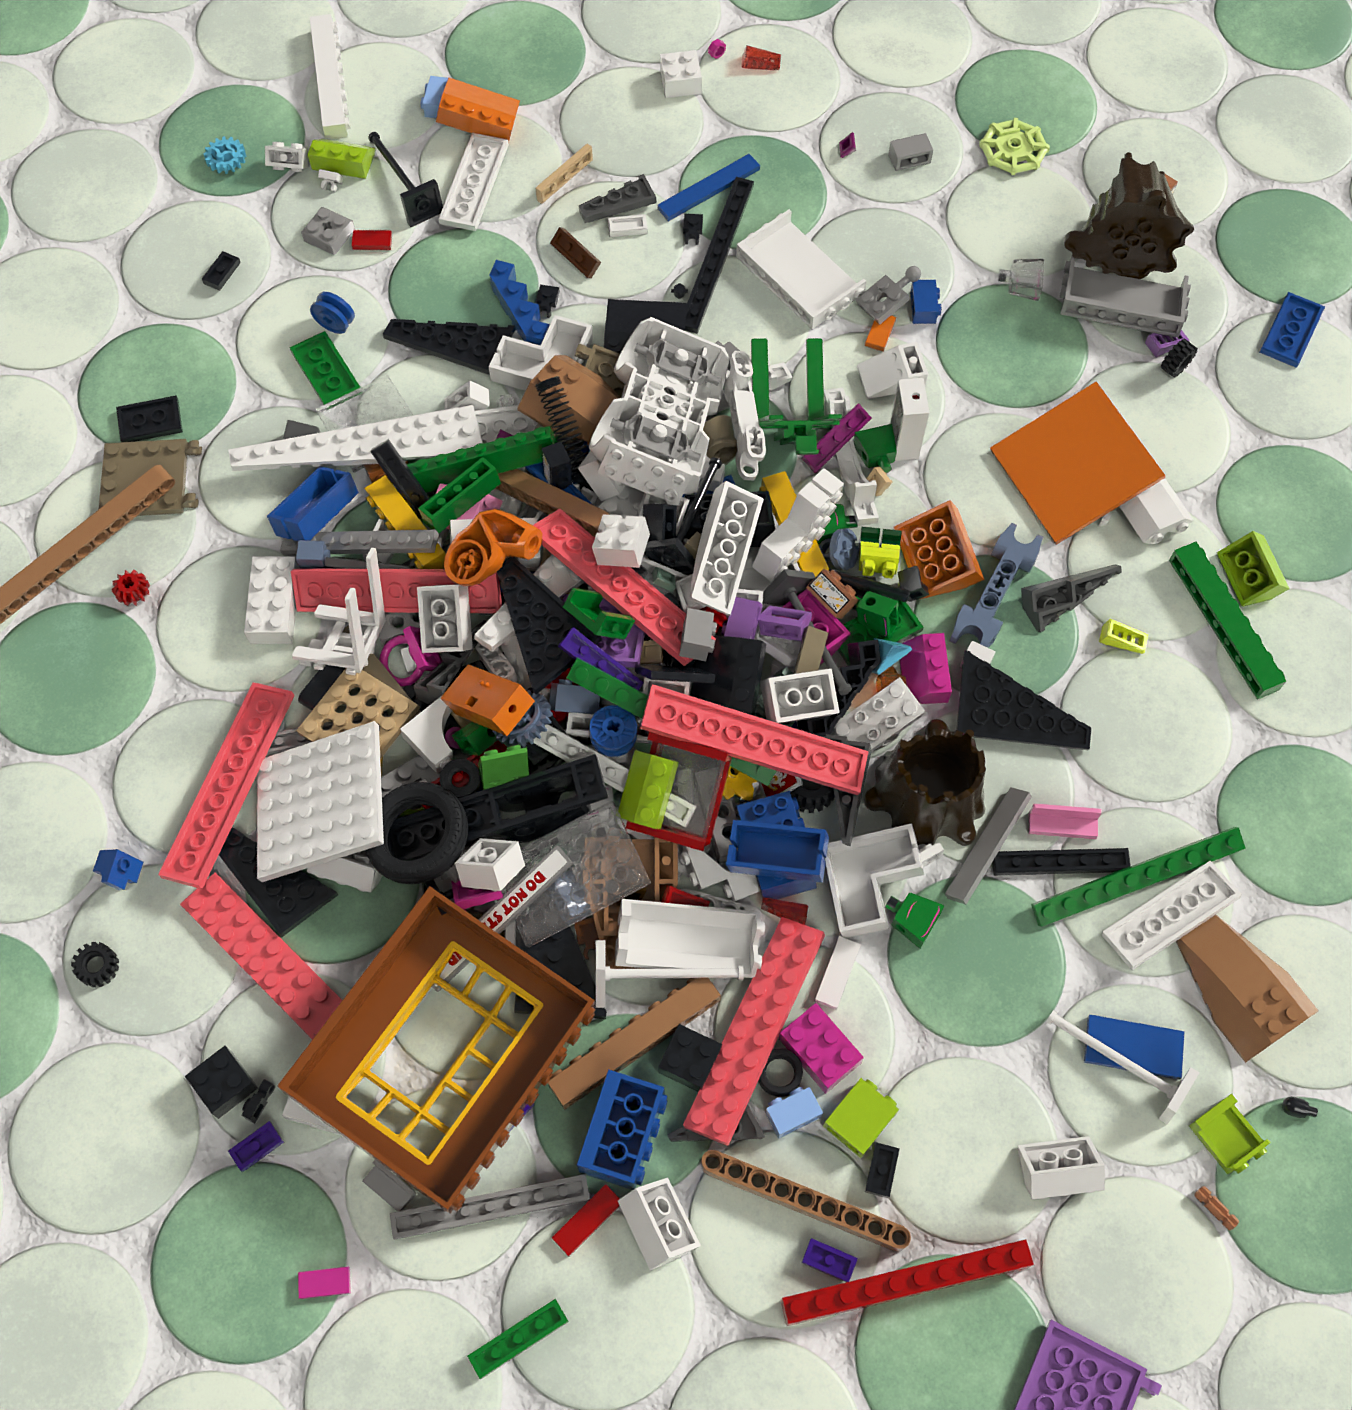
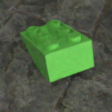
M520 745L507 747V750L498 753V750L484 752V755L480 757L478 762L483 790L529 776L527 747L521 748Z

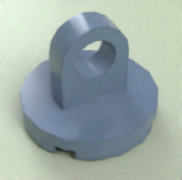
M848 528L837 529L831 539H825L819 544L825 561H832L834 567L840 571H847L849 568H853L858 559L859 548L855 545L857 537Z

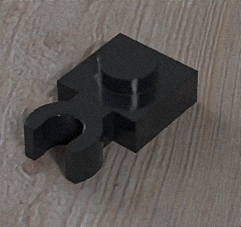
M684 213L683 234H685V244L688 245L689 239H695V243L698 245L699 234L702 235L703 214Z
M540 284L536 303L539 304V312L547 311V318H550L552 314L551 307L556 308L560 290L559 287Z
M264 1079L259 1086L258 1092L254 1093L252 1098H248L244 1103L242 1116L255 1124L268 1103V1097L273 1093L276 1086Z

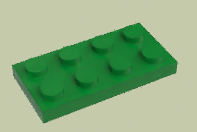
M326 331L289 347L292 355L326 409L362 392L360 385Z
M896 600L898 601L899 624L889 639L861 625L858 622V617L843 624L851 634L840 646L838 652L848 666L850 665L847 646L849 643L874 640V638L901 643L923 631V625L906 602Z

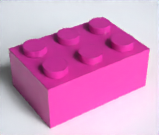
M817 1003L781 1031L779 1035L781 1043L787 1050L798 1056L802 1067L825 1094L857 1068L864 1059L862 1054Z

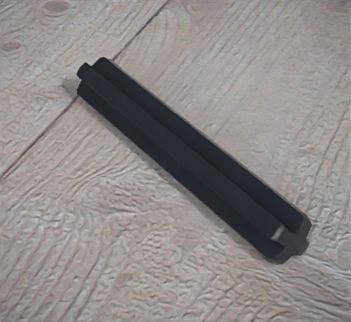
M834 570L841 576L840 582L844 586L848 584L851 588L871 591L902 602L908 601L910 591L907 589Z

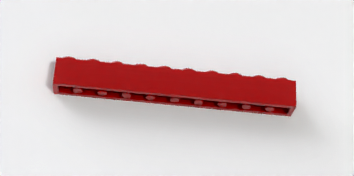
M1025 1239L783 1297L780 1301L786 1326H791L1027 1269L1033 1266L1034 1263L1027 1240Z

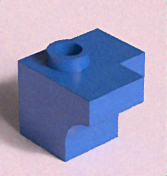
M118 849L100 850L93 872L102 876V883L117 890H125L127 882L137 883L144 862Z

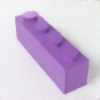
M735 597L731 615H729L727 623L724 622L721 634L729 637L754 639L763 605L758 601Z

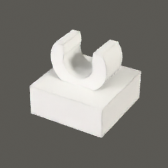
M319 169L318 177L323 180L321 188L326 190L327 185L331 183V191L336 192V183L342 184L343 176L335 172Z

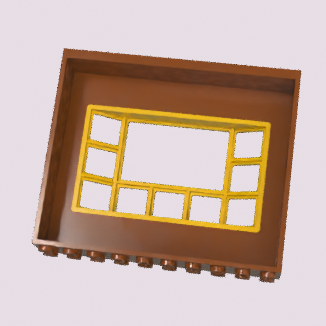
M429 886L277 1086L285 1095L451 1214L453 1210L457 1212L465 1202L464 1194L468 1189L473 1190L481 1179L479 1173L483 1167L488 1169L496 1157L494 1156V1151L497 1147L502 1148L508 1141L511 1127H517L525 1116L523 1114L527 1105L531 1107L536 1101L541 1084L546 1086L550 1081L555 1064L560 1066L564 1061L569 1044L574 1046L578 1041L583 1024L588 1026L592 1021L596 1010L594 1009L595 1000ZM437 906L447 913L441 916ZM454 952H457L476 965L474 973L462 991L457 990L440 978L442 971ZM483 972H486L505 986L504 991L491 1011H487L468 997ZM437 984L484 1017L485 1020L423 1106L420 1107L372 1073L370 1069L431 987ZM511 992L516 993L534 1006L532 1013L519 1032L497 1018ZM491 1024H494L514 1039L497 1063H494L474 1048ZM469 1055L491 1070L474 1095H471L451 1080ZM363 1078H367L386 1092V1095L370 1113H366L346 1098ZM445 1087H448L468 1101L467 1106L450 1128L428 1113ZM392 1099L398 1100L416 1113L400 1134H395L376 1120V1117ZM423 1119L445 1134L444 1138L429 1156H426L405 1141Z

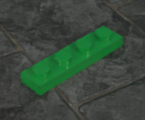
M555 1298L467 1357L481 1380L569 1321Z

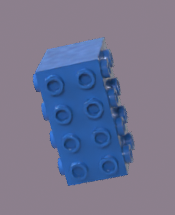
M790 791L737 805L741 821L805 827L803 818H799L796 797H791ZM756 875L764 903L817 888L816 882Z

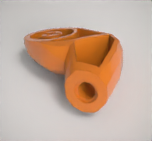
M499 509L481 511L466 528L456 535L450 544L444 561L446 575L454 583L461 586L480 584L502 567L506 557H517L526 560L534 558L541 547L543 533L540 529L511 513Z

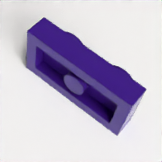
M269 1121L228 1150L240 1171L244 1172L283 1144L284 1141Z
M811 1238L802 1264L841 1281L849 1282L858 1258Z

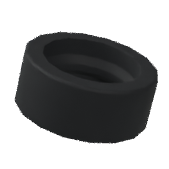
M783 1048L773 1049L758 1082L769 1095L776 1097L788 1096L801 1083L803 1076L802 1063L798 1056L790 1050ZM784 1059L792 1065L794 1077L790 1084L778 1087L769 1082L766 1077V1068L771 1061Z

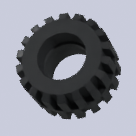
M825 785L816 790H807L799 786L790 792L792 798L796 797L800 812H804L805 809L809 810V813H814V809L820 812L824 806L827 808L835 798L834 788Z

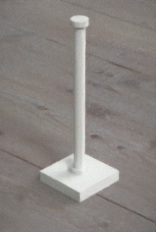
M596 940V1008H605V981H610L611 978H738V980H743V966H738V968L610 969V966H606L605 940Z
M1053 1010L1046 1021L1050 1025L1053 1023L1166 1093L1170 1101L1159 1118L1165 1124H1168L1176 1114L1200 1073L1190 1067L1178 1086H1171L1059 1017L1056 1011Z

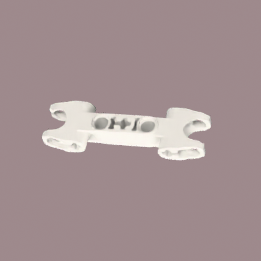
M734 351L730 359V371L728 370L726 373L724 393L725 399L730 406L734 436L737 440L738 451L735 461L738 473L743 480L754 481L758 474V461L761 462L766 453L765 436L763 429L759 427L754 393L751 387L752 363L744 351ZM735 358H742L745 364H738ZM743 467H751L753 474L746 473Z

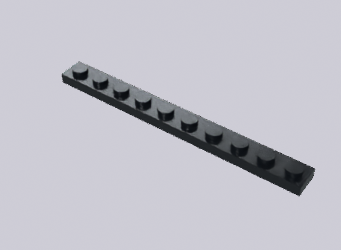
M740 177L735 178L687 302L685 331L696 334L699 332L753 190L754 181Z

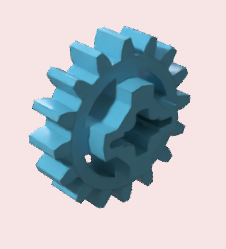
M223 136L220 141L216 138L215 143L209 142L210 147H205L206 153H204L206 164L208 167L210 166L212 171L217 170L218 174L222 171L228 174V170L235 172V168H241L240 163H245L244 158L247 157L243 144H240L238 139L234 141L233 137L226 140L225 136Z

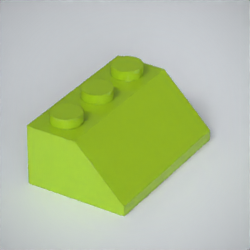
M315 139L312 141L308 151V158L312 170L319 171L321 169L340 175L366 179L376 148L326 139Z
M1252 531L1216 552L1241 606L1244 607L1271 600L1290 589L1264 535Z
M635 750L617 817L650 828L661 829L679 762Z

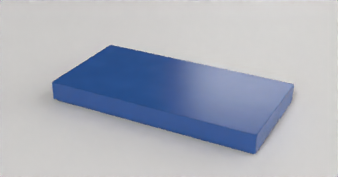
M1288 292L1259 353L1297 368L1325 306Z
M1096 1015L1088 1016L1087 1034L1153 1075L1178 1080L1182 1078L1185 1031ZM1085 1044L1084 1063L1127 1070Z

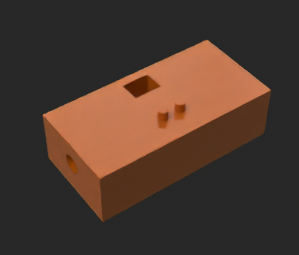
M469 664L440 698L456 715L505 736L510 734L535 702L520 684Z

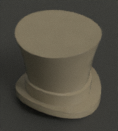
M720 415L705 422L703 431L709 437L706 456L710 459L713 457L718 458L722 464L727 465L735 459L738 451L732 418L727 415Z

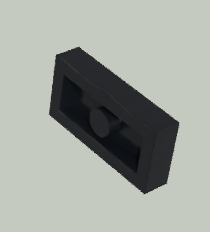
M222 251L203 276V284L220 291L241 263L240 259Z
M875 1143L865 1187L866 1193L889 1199L900 1148Z

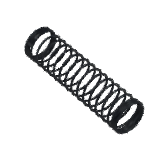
M556 376L536 384L535 387L536 391L539 392L538 396H545L540 401L547 403L543 408L550 409L545 415H553L548 419L549 422H554L551 428H558L553 434H561L555 440L562 441L563 444L582 433L558 439L578 429L579 426L562 432L557 431L577 422V420L554 426L574 416V414L551 420L555 416L572 409L570 407L558 412L549 413L570 401L546 407L566 397V394L543 401L547 397L564 390L562 388L554 392L541 394L554 386L562 384L560 377ZM584 439L569 444H565L563 446L566 450L580 442H583ZM585 445L566 452L569 453V456L579 450L586 448L587 446ZM585 452L569 458L572 459L571 462H573L574 460L587 455L589 452ZM582 461L571 464L573 466L571 471L576 472L572 475L573 484L586 481L582 474L575 476L581 473L579 469L572 470L578 467Z

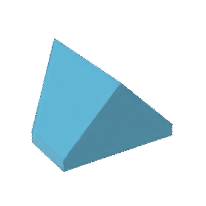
M878 639L881 662L877 668H874L872 673L880 675L912 651L911 646Z

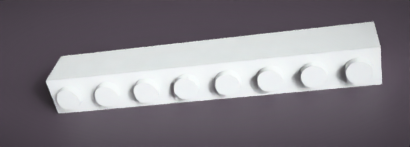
M331 14L311 16L310 25L323 131L326 140L348 137L347 129H350L349 118L345 116L349 115L347 103H344V101H347L345 89H342V87H345L343 75L340 76L343 73L342 62H339V60H342L340 48H337V46H340L339 37L335 35V33H338L337 22H333Z

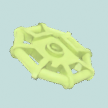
M1018 118L1000 123H991L987 133L979 141V147L983 149L988 160L987 164L990 167L995 166L1010 172L1011 175L1027 170L1039 169L1044 156L1050 151V146L1046 144L1041 134V128L1019 121ZM995 134L999 136L996 139H992L993 135ZM992 147H995L997 151L994 155L991 150ZM1033 151H1038L1036 157L1032 155ZM1025 160L1028 162V163H1023V164L1017 165V162H1021V161H1025Z

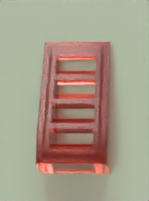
M746 45L741 67L746 69L779 70L781 54Z
M765 897L762 899V910L780 918L784 917L804 925L806 924L808 912L806 904Z

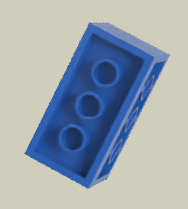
M608 1069L577 1163L579 1173L634 1190L637 1185H642L645 1176L643 1164L644 1161L649 1162L653 1150L651 1139L652 1137H657L660 1128L658 1116L659 1113L664 1115L668 1102V1096L665 1095L664 1087ZM634 1105L638 1106V1110H630V1107ZM630 1129L631 1133L624 1135L622 1130ZM618 1152L623 1153V1157L615 1159L614 1154Z

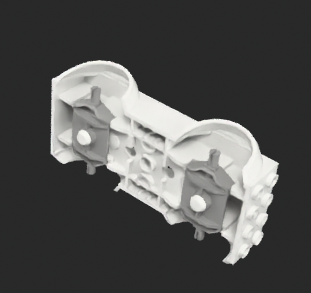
M652 317L641 321L626 342L614 367V373L625 384L622 396L619 399H614L609 405L589 443L590 451L600 461L597 473L675 505H678L683 494L697 493L709 444V437L703 431L706 416L717 415L730 359L725 348ZM664 389H671L674 395L667 394ZM657 414L665 415L666 420L659 419Z

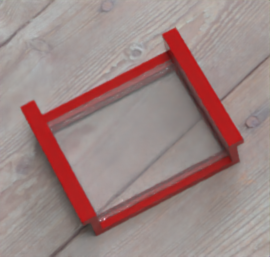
M649 732L647 740L652 741L649 754L679 762L671 793L697 806L686 827L664 816L661 829L650 828L627 821L625 828L704 851L705 846L711 843L732 757L728 756L729 752Z

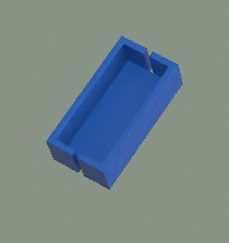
M320 466L268 514L267 518L276 536L286 539L292 538L294 541H311L359 492L351 473L340 470L334 471V469Z
M733 820L730 841L733 845H729L726 866L731 873L823 883L826 864L824 858L827 857L829 842L826 829Z

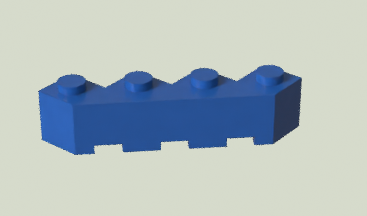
M496 260L490 272L493 293L498 297L502 308L511 319L512 325H515L516 331L522 340L541 346L550 324L539 322V304L528 302L527 285L516 282L515 265Z

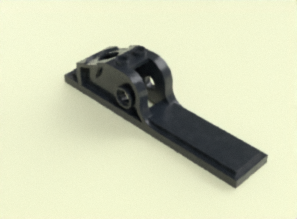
M596 754L458 798L466 812L468 821L466 844L488 837H502L506 841L525 843L555 834L573 822L592 814L590 804L607 799L608 795L598 757ZM576 792L577 796L558 803L563 793ZM431 807L397 818L390 827L387 839L391 855L399 860L413 861L431 853L440 843L444 834L445 820L442 812L435 807ZM500 811H526V814L512 819H501Z

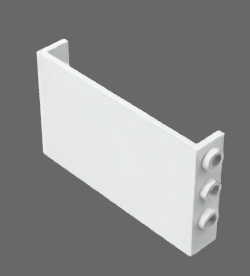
M789 209L779 214L771 222L765 223L759 230L750 233L747 238L739 242L736 248V257L813 330L825 320L833 318L835 313L841 309H846L851 302L865 292L866 280L862 279L856 283L791 222L792 211Z

